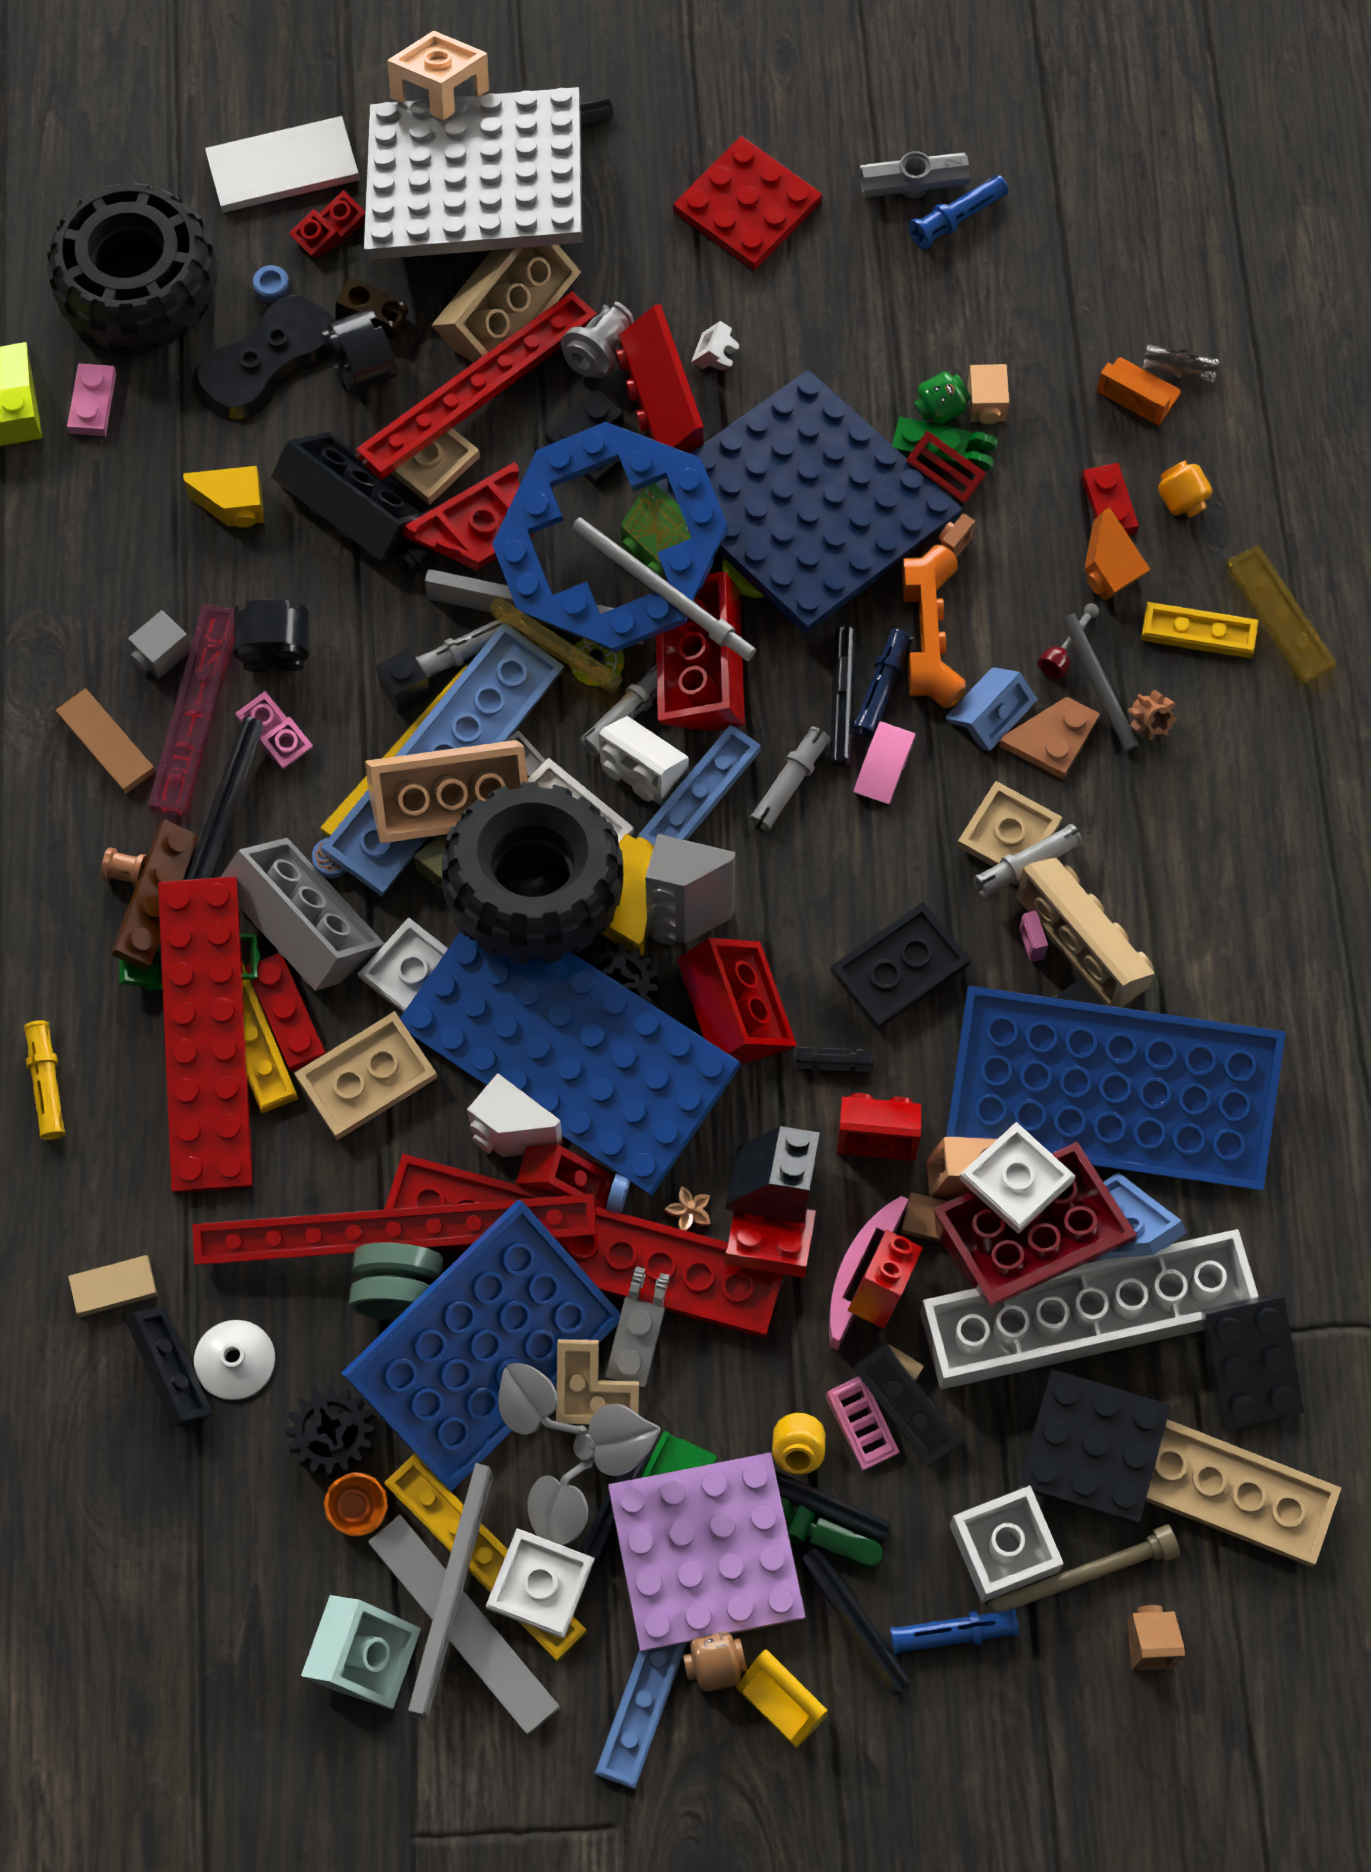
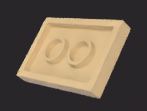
M395 1011L294 1073L297 1081L336 1140L344 1137L438 1078L437 1073Z

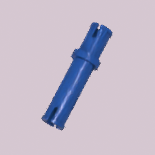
M1013 1608L1007 1611L978 1615L977 1611L968 1612V1617L897 1628L890 1627L894 1655L902 1652L973 1642V1645H981L982 1640L1011 1635L1018 1636L1019 1627L1016 1611Z

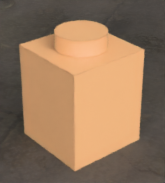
M1007 364L970 365L967 383L968 392L971 397L968 400L970 422L994 424L998 421H1006L1009 407Z

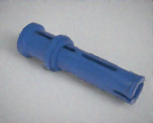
M996 174L948 205L938 204L932 209V213L922 219L915 218L911 220L908 227L912 239L918 247L926 250L932 246V242L943 234L950 235L954 233L960 222L1009 193L1006 181L1002 176Z

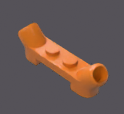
M934 545L922 558H903L902 562L903 602H918L921 652H913L909 655L908 685L910 697L929 696L944 709L952 708L960 701L965 694L966 684L965 679L940 659V654H946V633L939 632L938 621L944 620L943 598L936 597V591L956 573L958 562L956 555L948 547Z

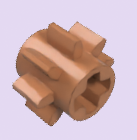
M1153 690L1150 696L1138 694V699L1134 702L1132 708L1128 709V712L1135 719L1130 724V727L1138 733L1142 732V735L1149 740H1153L1155 734L1167 736L1173 722L1177 721V718L1174 717L1171 711L1176 705L1175 702L1167 697L1164 698V695L1156 690Z

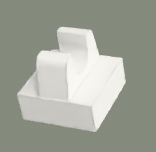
M720 321L702 332L691 362L701 369L711 366L719 370H725L732 366L733 361L724 355V351L732 354L739 348V344L730 336L732 328Z

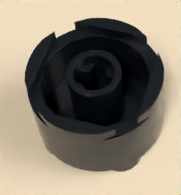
M369 308L327 325V330L321 332L328 353L333 351L338 365L333 366L338 383L341 387L346 386L349 391L352 390L354 393L397 376L396 372L389 369L395 366V360L382 326L374 328L370 320L376 318V316Z
M283 599L247 601L246 609L241 611L239 605L236 606L233 611V656L243 662V669L249 672H262L266 670V666L281 665V669L286 671L303 669V662L309 657V610L299 604V610L289 608V601Z

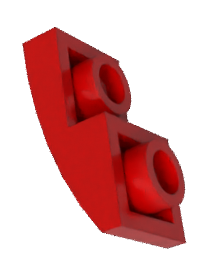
M343 190L320 213L313 209L288 234L312 258H315L329 251L365 223L366 211Z

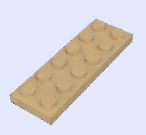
M1167 1419L1146 1502L1313 1568L1317 1562L1341 1487Z

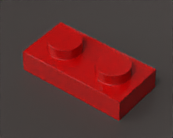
M1119 463L1083 470L1082 481L1094 518L1096 519L1104 510L1110 507L1128 535L1137 533L1138 521Z

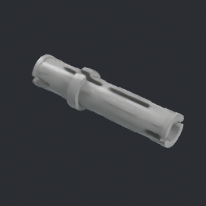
M513 611L455 640L449 638L443 641L444 645L416 657V660L429 678L452 666L457 668L464 665L463 661L478 654L503 622L520 634L525 632V626L519 614Z
M657 664L637 684H631L625 690L626 694L580 738V743L587 752L595 756L600 753L599 732L604 727L626 716L634 719L641 711H647L653 705L652 701L657 696Z
M811 726L796 751H791L785 759L787 764L757 808L749 816L750 821L757 826L763 815L767 814L762 821L760 829L770 831L773 823L803 778L811 775L815 769L814 762L825 746L831 741L824 731L817 742L813 743L820 729Z
M1069 824L1062 830L1014 856L1010 854L1001 858L1000 864L973 877L976 890L983 887L979 894L983 898H987L1011 883L1013 885L1019 884L1023 868L1028 864L1054 857L1058 858L1072 849L1082 846L1083 839L1080 832L1073 836L1072 833L1077 828L1073 824Z

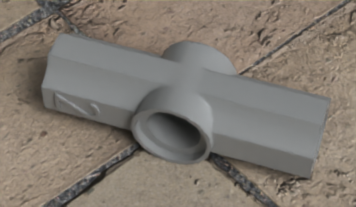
M912 151L905 154L899 161L860 165L859 170L861 191L864 198L902 193L908 198H919L930 189L969 185L970 182L969 162L965 152L928 157L924 153Z

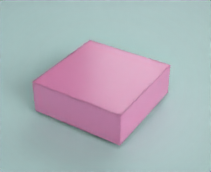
M1037 910L1024 913L1019 931L1029 961L1043 960L1048 949V942Z

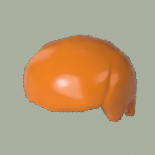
M365 1473L347 1474L334 1481L328 1488L324 1499L326 1519L337 1532L352 1537L371 1533L380 1526L388 1509L386 1491L376 1478Z

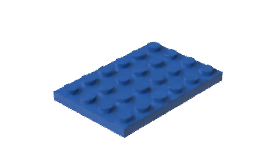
M517 1200L341 1374L427 1469L452 1492L471 1473L475 1463L479 1464L512 1431L502 1419L498 1403L502 1374L507 1365L513 1363L529 1365L543 1373L556 1387L558 1339L599 1340L600 1343L619 1324L621 1313L526 1204Z

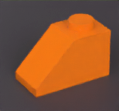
M1110 507L1093 521L1084 568L1090 588L1094 593L1100 594L1103 600L1106 601L1151 570Z

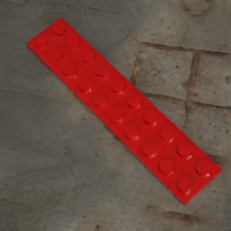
M402 1154L384 1210L558 1196ZM597 1206V1235L555 1238L603 1294L625 1300V1297L629 1295L635 1268H644L646 1278L641 1288L640 1301L653 1304L657 1278L660 1277L661 1273L670 1275L663 1304V1307H666L665 1311L762 1338L767 1336L784 1274L725 1265L728 1242ZM471 1245L436 1248L462 1255Z

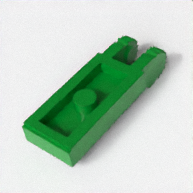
M899 416L892 447L896 448L906 458L911 454L926 431H929L984 472L991 470L993 466L991 456L975 451L966 453V450L970 448L993 452V450L997 449L998 439L993 435L983 432L970 433L967 430L940 426ZM930 441L925 446L953 468L962 470V467L965 468ZM921 453L916 458L918 461L935 464Z

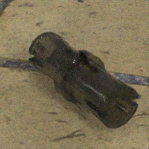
M1147 344L1142 367L1174 373V377L1181 378L1182 375L1214 382L1219 359L1187 353V349L1180 348L1179 351Z

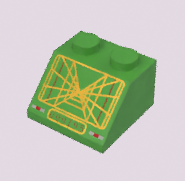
M654 483L644 488L620 525L621 548L668 582L657 552L692 538L679 505Z

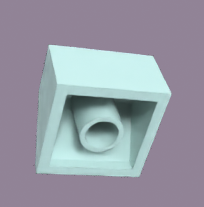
M330 1595L301 1676L331 1690L393 1709L421 1628L364 1601Z

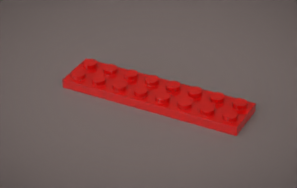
M236 876L158 882L171 1190L173 1193L251 1188L253 1187L238 879Z

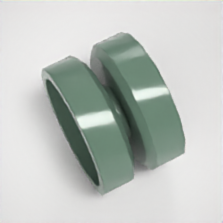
M371 1243L357 1247L354 1252L352 1272L361 1280L351 1285L349 1308L353 1312L365 1317L395 1321L442 1274L443 1257L428 1248L410 1244Z

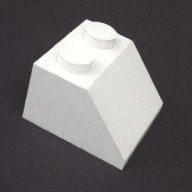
M498 1073L467 1109L470 1121L469 1127L474 1135L472 1140L487 1153H491L494 1150L502 1157L524 1155L527 1146L555 1144L563 1146L560 1120Z

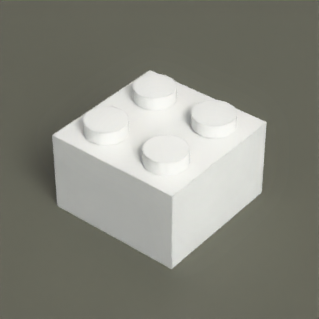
M1031 1486L952 1517L950 1528L982 1603L1057 1574L1064 1564Z

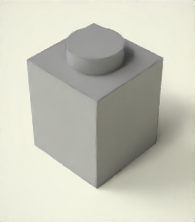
M162 610L128 638L133 651L130 655L132 661L143 672L149 669L158 679L192 651L187 634Z

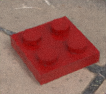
M807 1209L805 1223L734 1211L725 1265L805 1278L816 1211Z

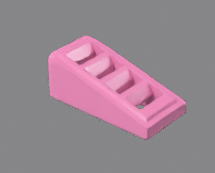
M859 1376L827 1392L826 1400L862 1471L899 1454L898 1447L873 1394ZM859 1393L860 1400L843 1407L842 1400ZM867 1408L868 1415L850 1423L848 1416ZM875 1424L877 1430L857 1438L855 1432ZM882 1438L885 1445L867 1454L864 1453L862 1447Z

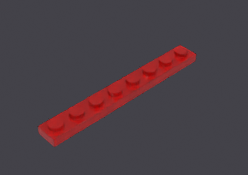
M572 291L356 448V457L380 480L384 479L561 348L562 337L570 328H585L597 316V313Z

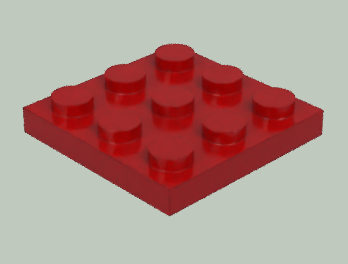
M740 136L673 203V213L754 271L822 202L823 194L743 136Z

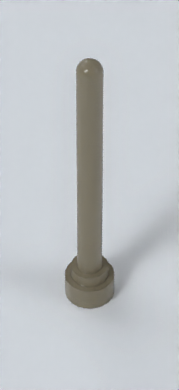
M1168 1524L1152 1530V1535L1146 1537V1542L991 1599L988 1602L987 1609L989 1613L1016 1609L1152 1557L1155 1561L1162 1558L1164 1562L1180 1556L1176 1537Z

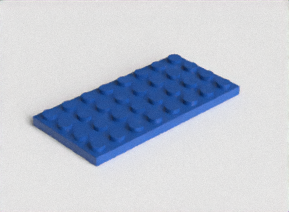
M461 931L400 1017V1020L411 1036L487 1086L497 1073L560 1120L562 1137L616 1173L629 1179L631 1183L651 1196L655 1193L742 1065L740 1061L570 951L562 954V959L556 962L544 964L543 959H528V964L514 963L509 961L508 955L500 953L499 956L495 957L478 948L477 940H470Z
M968 986L946 1137L998 1139L1017 1122L1051 1154L1078 1142L1092 1165L1264 1190L1286 1032Z

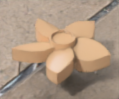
M681 1186L678 1195L680 1203L670 1204L664 1211L671 1216H680L678 1226L679 1229L684 1231L690 1229L693 1222L699 1226H710L709 1216L704 1210L710 1195L700 1194L693 1199L691 1193Z

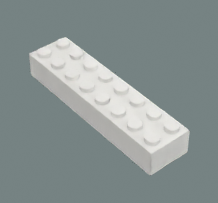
M1236 1229L1174 1243L1154 1255L1103 1259L1085 1263L992 1308L975 1288L925 1299L922 1302L920 1315L939 1387L942 1390L1204 1330L1201 1315L1202 1309L1259 1296L1239 1230Z

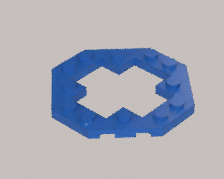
M604 422L536 450L492 545L520 615L532 620L537 619L552 625L557 630L580 639H587L610 651L618 652L684 625L688 616L656 592L600 614L587 581L553 595L530 534L564 521L552 488L618 460L622 462L633 492L668 478L692 538L659 551L657 554L669 584L692 601H694L698 590L702 589L714 563L713 558L720 543H723L729 527L700 457Z

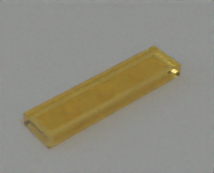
M1260 545L1228 559L1225 565L1301 683H1307L1335 669L1336 660Z
M497 595L490 604L492 616L501 622H505L518 633L613 695L614 693L617 694L623 685V677Z

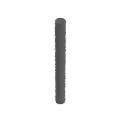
M1076 614L1067 615L1062 619V622L1125 751L1131 752L1140 745Z

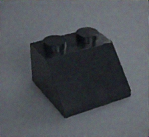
M779 1126L738 1146L725 1210L805 1223L820 1132Z

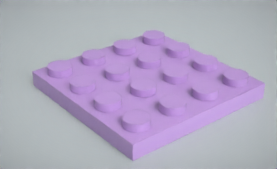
M771 1452L608 1484L640 1652L689 1643L697 1637L723 1631L734 1634L805 1619Z

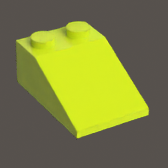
M27 342L1 346L0 446L42 439Z

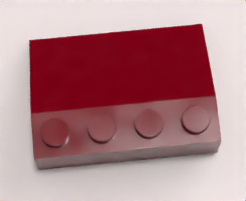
M1078 1142L1052 1153L1056 1159L1075 1175L1074 1182L1019 1234L972 1191L934 1208L935 1227L938 1237L954 1264L991 1308L1137 1239V1234Z

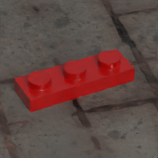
M277 953L259 961L257 964L258 978L251 980V983L291 1073L305 1067L326 1053L285 959ZM248 965L245 968L247 973L251 974V965Z

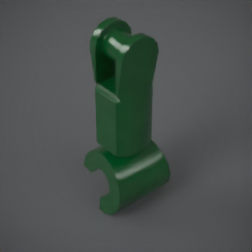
M781 1498L790 1545H803L808 1537L810 1538L808 1545L815 1548L819 1547L824 1552L841 1559L844 1558L846 1561L867 1570L875 1568L881 1561L883 1550L876 1541L853 1534L852 1531L821 1518L815 1523L816 1515L802 1505L798 1507L789 1500Z

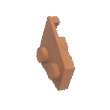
M1065 697L1005 734L1000 740L999 747L1064 780L1097 724L1100 713L1069 697Z

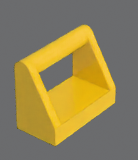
M767 1649L756 1658L739 1684L736 1685V1689L795 1749L826 1718L828 1710Z

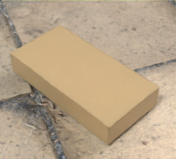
M148 1255L68 1276L76 1313L79 1317L158 1296Z

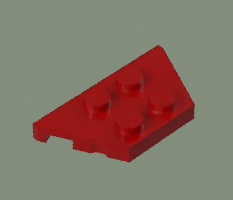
M513 462L405 525L403 534L406 538L477 571L497 559L492 543L520 486L518 465Z

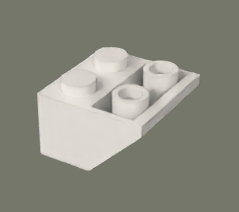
M628 716L604 727L599 732L600 761L603 771L616 781L622 779L630 784L633 791L645 801L650 802L653 800L662 806L689 773L688 756Z

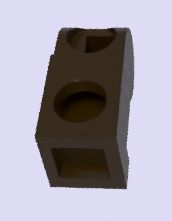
M349 276L336 300L335 320L338 321L369 308L376 316V318L370 320L374 328L382 326L386 337L394 338L409 311L407 306L395 297Z

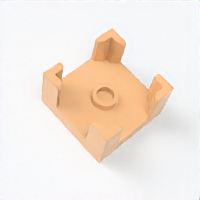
M432 31L387 60L390 98L399 102L405 101L404 80L428 89L430 113L441 120L447 119L455 112L454 87L471 76L474 79L476 96L480 97L489 91L487 53L436 31Z

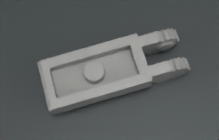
M636 1267L629 1295L624 1300L605 1377L618 1381H639V1386L645 1387L666 1308L663 1307L670 1275L661 1273L660 1277L657 1278L652 1304L639 1300L646 1275L644 1268Z

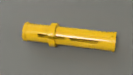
M38 1020L24 1025L29 1055L26 1058V1066L28 1070H31L40 1139L54 1140L66 1135L56 1080L55 1066L58 1065L57 1055L53 1053L51 1046L49 1022Z

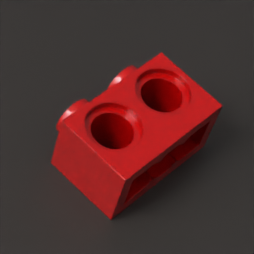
M886 1229L847 1311L884 1329L905 1289L923 1247Z

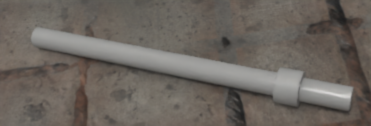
M580 517L574 522L572 526L573 531L709 632V638L721 647L726 645L746 661H749L754 656L756 648L734 633L735 628L725 620L720 619L718 621Z

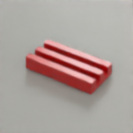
M926 431L905 460L964 504L967 503L970 496L987 475L986 472L929 431ZM930 441L976 475L975 478L971 481L925 447ZM921 453L967 487L964 493L918 461L916 458Z

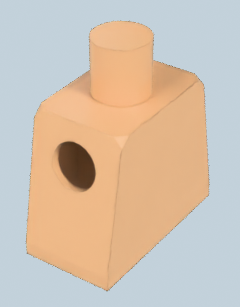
M944 1137L926 1160L929 1196L933 1198L960 1197L971 1192L959 1180L960 1173L997 1139Z

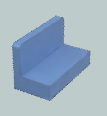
M993 667L948 713L946 719L950 724L966 727L980 749L991 751L1038 699L1020 672Z

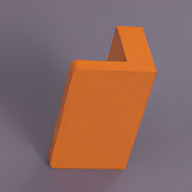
M1119 357L1113 365L1108 362L1100 373L1096 392L1160 426L1180 396L1181 391L1170 383Z

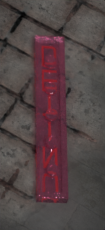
M202 604L148 802L150 810L187 816L233 646L234 608Z

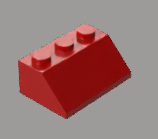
M707 938L677 958L682 979L687 987L694 1008V1014L699 1022L704 1039L740 1061L741 1064L792 1050L797 1046L761 942Z

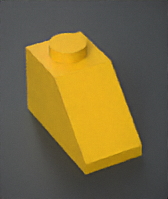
M257 466L183 473L188 497L225 525L250 527L255 523H264L262 485Z

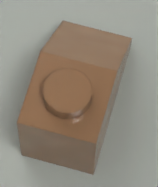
M1160 1605L1138 1607V1613H1132L1127 1620L1131 1670L1174 1669L1185 1657L1184 1644L1175 1612H1163V1606Z

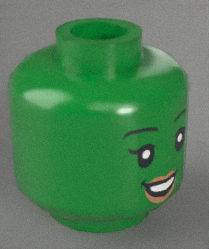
M943 371L918 386L917 393L920 399L916 400L914 404L923 421L930 418L934 424L941 426L964 414L967 411V401L971 397L958 374L952 376L949 372Z

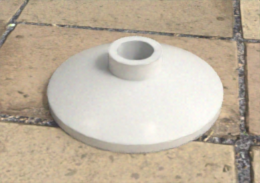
M243 1320L225 1321L208 1330L199 1341L194 1355L195 1373L201 1385L212 1395L224 1400L246 1399L258 1393L270 1380L275 1368V1350L268 1335L257 1325ZM229 1351H239L240 1357L236 1362L230 1363L226 1361V1355Z

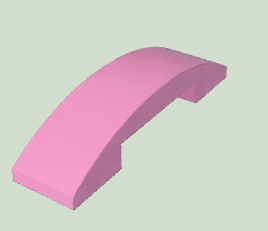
M900 1196L876 1213L861 1229L845 1254L835 1280L829 1314L831 1348L839 1349L854 1319L855 1314L847 1311L851 1302L845 1298L874 1239L881 1241L886 1229L896 1233L906 1212L909 1199Z

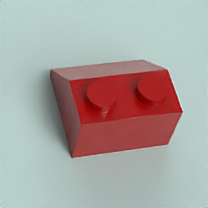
M854 1093L850 1097L842 1096L836 1154L916 1161L921 1137V1104L913 1103L911 1099L906 1097H892L889 1101L875 1100L873 1096L864 1093Z

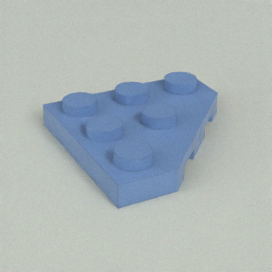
M1119 1172L1103 1182L1137 1234V1239L1093 1260L1154 1255L1160 1250L1169 1247L1172 1242L1186 1234L1184 1225L1179 1218Z

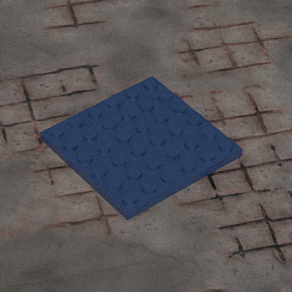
M809 369L690 453L701 458L729 527L723 543H720L717 552L804 634H807L903 561V558H907L940 533L949 522L953 523L957 520L962 512V508L926 475L905 461L907 458L902 453L893 448L892 444ZM666 478L656 482L678 504L669 479Z

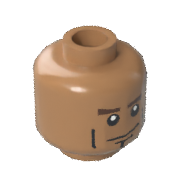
M727 1631L693 1639L690 1644L691 1654L683 1655L688 1681L697 1679L700 1689L704 1692L736 1686L741 1680V1673L747 1672L740 1638L734 1640Z

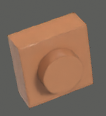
M963 513L955 524L949 522L940 534L939 541H941V545L948 547L958 557L973 539L975 520Z

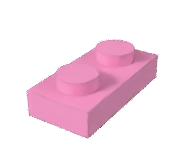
M78 363L67 424L70 434L106 437L116 379L114 366Z

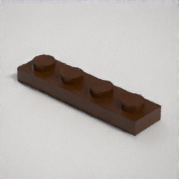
M166 819L159 824L110 955L144 971L151 967L161 940L158 882L183 880L199 835Z

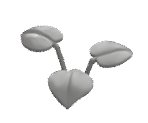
M522 1363L508 1364L503 1370L498 1399L499 1411L505 1424L514 1432L524 1435L535 1433L542 1423L547 1428L574 1433L577 1436L573 1449L576 1456L581 1459V1463L564 1474L560 1482L549 1475L540 1477L532 1486L527 1503L529 1520L535 1534L564 1546L582 1533L588 1520L586 1498L580 1489L568 1485L569 1481L583 1470L591 1468L593 1462L596 1463L601 1472L607 1475L617 1476L628 1473L649 1453L658 1437L660 1427L645 1420L630 1408L620 1404H607L600 1407L592 1416L589 1429H586L583 1425L574 1426L552 1421L547 1416L557 1409L559 1402L557 1391L552 1382L539 1370Z

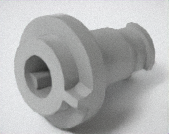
M615 302L611 310L604 304L601 313L594 317L585 328H570L561 339V348L568 365L574 371L586 377L603 378L607 376L615 365L612 351L620 342L619 334L634 323L631 312L619 302Z

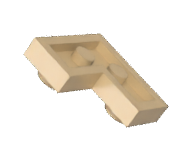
M558 1339L557 1395L559 1402L556 1409V1422L590 1424L595 1412L607 1404L626 1406L639 1415V1381L598 1380L599 1340Z

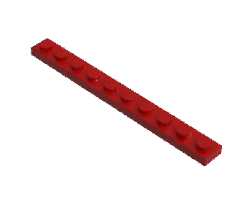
M594 1194L518 1199L526 1204L554 1238L597 1235ZM517 1200L192 1224L194 1265L354 1254L357 1247L371 1243H401L424 1248L472 1245Z

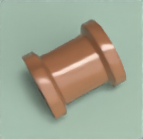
M109 847L102 860V881L110 882L114 879L129 882L135 888L147 855L140 854L138 857L118 853L116 848Z

